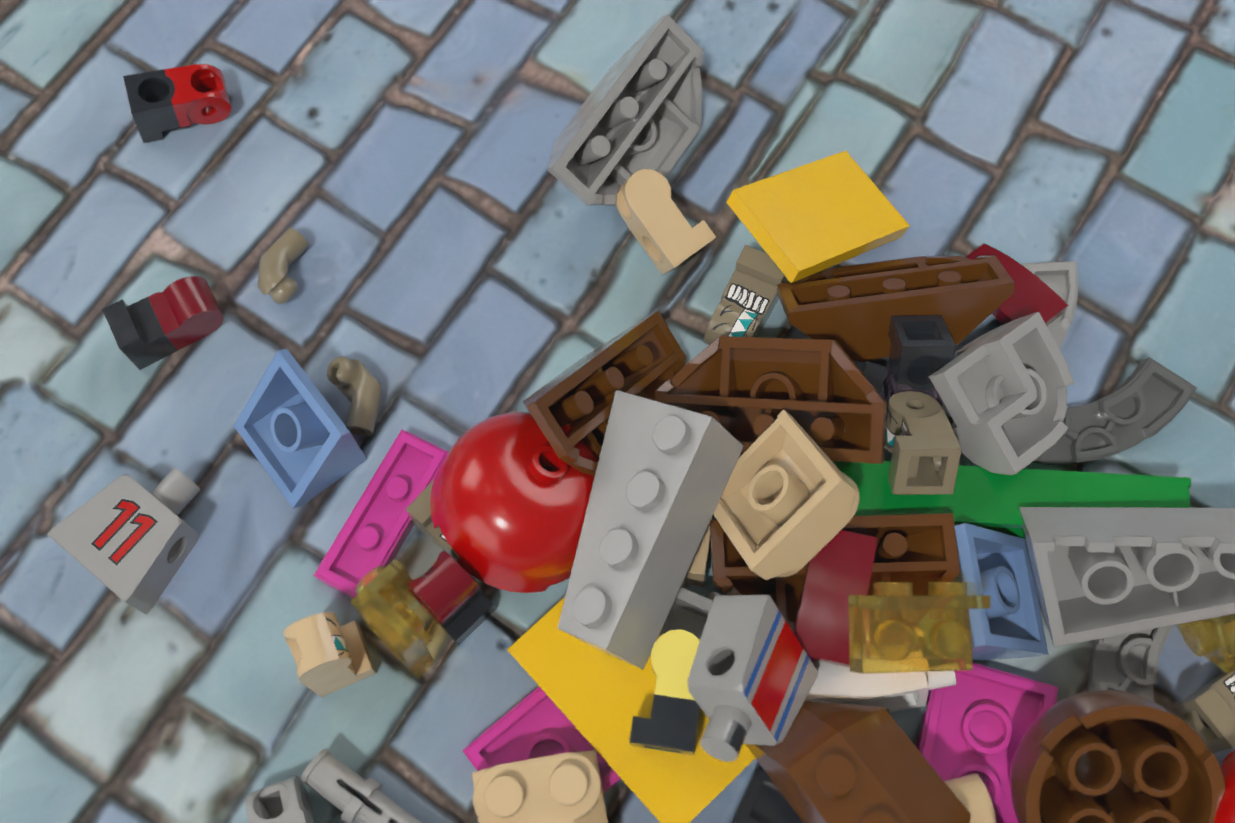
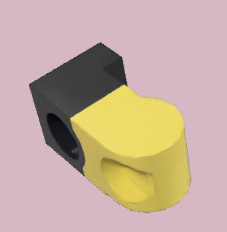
M670 630L662 634L655 641L651 651V665L657 679L651 719L633 716L629 740L631 746L694 756L700 706L689 693L687 680L700 639L693 633L685 630Z

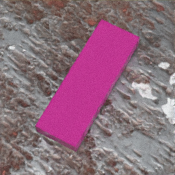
M401 429L313 576L324 584L368 605L414 526L405 509L435 479L448 452Z

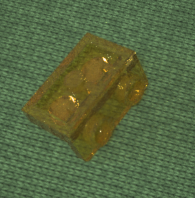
M395 559L386 568L381 565L371 570L356 588L357 595L350 603L370 632L419 679L435 663L427 648L432 638L423 629L425 624L410 609L416 602L408 591L409 587L407 584L412 579L406 567L398 559Z
M873 582L874 594L849 595L850 672L871 674L973 670L969 609H990L991 595L967 594V582H928V594H913V582Z

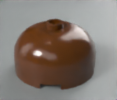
M1095 690L1079 693L1059 701L1044 711L1030 725L1019 742L1014 755L1010 776L1011 799L1018 823H1214L1218 805L1225 792L1222 771L1215 754L1207 749L1203 740L1185 721L1148 698L1116 690Z

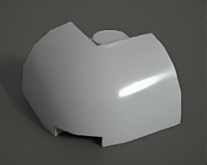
M1039 312L1013 320L971 341L956 351V358L929 376L954 420L951 427L960 444L961 452L974 464L991 473L1017 474L1056 444L1069 428L1063 421L1067 411V386L1074 385V381L1065 358Z

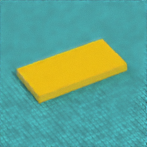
M564 597L507 650L660 823H690L755 757L745 744L742 745L735 761H722L706 753L702 749L700 741L709 719L701 708L694 756L631 746L629 740L633 716L651 719L657 679L651 665V654L644 670L597 650L559 630L558 624L565 600Z

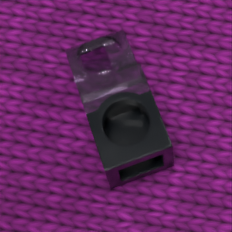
M942 315L891 316L888 332L891 342L887 370L888 376L885 380L883 398L887 402L886 417L889 399L894 394L904 391L928 394L935 398L942 407L943 401L929 376L953 360L956 347Z

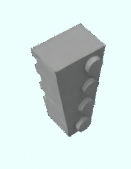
M616 390L558 624L559 630L597 650L644 670L653 645L658 639L744 447L713 417Z
M1019 507L1039 605L1054 647L1235 614V508Z

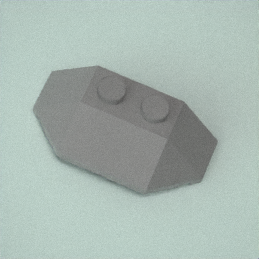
M668 14L662 16L610 67L554 142L547 170L586 206L616 205L615 197L618 188L633 173L639 170L652 169L660 172L666 178L701 129L702 84L700 67L703 66V50Z

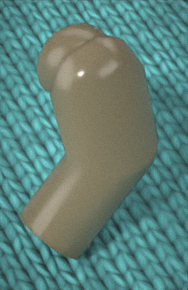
M289 227L259 261L258 288L263 295L268 293L273 301L278 304L285 303L297 291V283L286 274L288 273V267L309 246L307 240L292 227Z

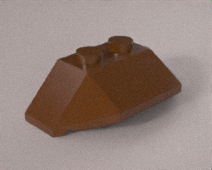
M920 256L828 268L793 283L785 281L777 284V294L789 323L808 337L820 340H836L852 361L872 362L879 358L889 357L891 342L888 332L891 316L942 315L957 346L1014 293L1015 282L996 256L976 257V260L961 256Z
M656 311L581 358L522 402L558 458L582 473L595 476L598 463L579 456L580 450L573 446L582 440L599 460L616 390L655 401V390L667 380H671L685 366L686 355L660 313ZM565 425L570 426V429L565 434L560 428Z
M719 336L687 363L671 380H667L655 390V401L713 417L744 446L741 454L778 418L777 415L784 409L796 420L830 460L874 464L884 463L887 402L836 340Z
M953 513L853 516L842 529L878 538L857 644L898 643L959 575L960 567ZM710 520L713 583L726 596L769 595L793 632L807 564L791 576L774 577L765 580L750 570L717 520Z
M804 701L781 743L775 746L745 744L803 823H970L971 814L884 707Z

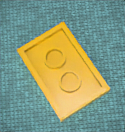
M846 150L734 189L726 202L790 283L897 240L910 227L907 221Z

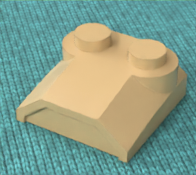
M784 409L777 415L778 418L738 458L713 514L750 570L765 580L774 577H788L800 571L849 523L855 515L859 504V490L855 482L834 465L805 430Z
M596 750L561 753L506 763L472 773L474 785L473 805L478 816V823H608Z

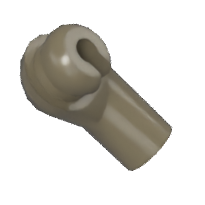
M339 356L330 362L327 368V377L351 402L346 427L353 434L370 436L374 432L380 404L381 384L363 363L357 359L350 360L348 357Z

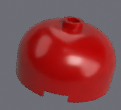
M510 412L496 415L468 429L448 452L432 484L430 510L435 529L440 527L446 541L460 557L457 561L458 564L476 579L495 588L510 592H543L549 586L570 578L595 476L582 473L559 459L529 412ZM565 425L560 428L565 434L570 429V426ZM582 440L573 446L580 450L579 456L598 463L597 457Z

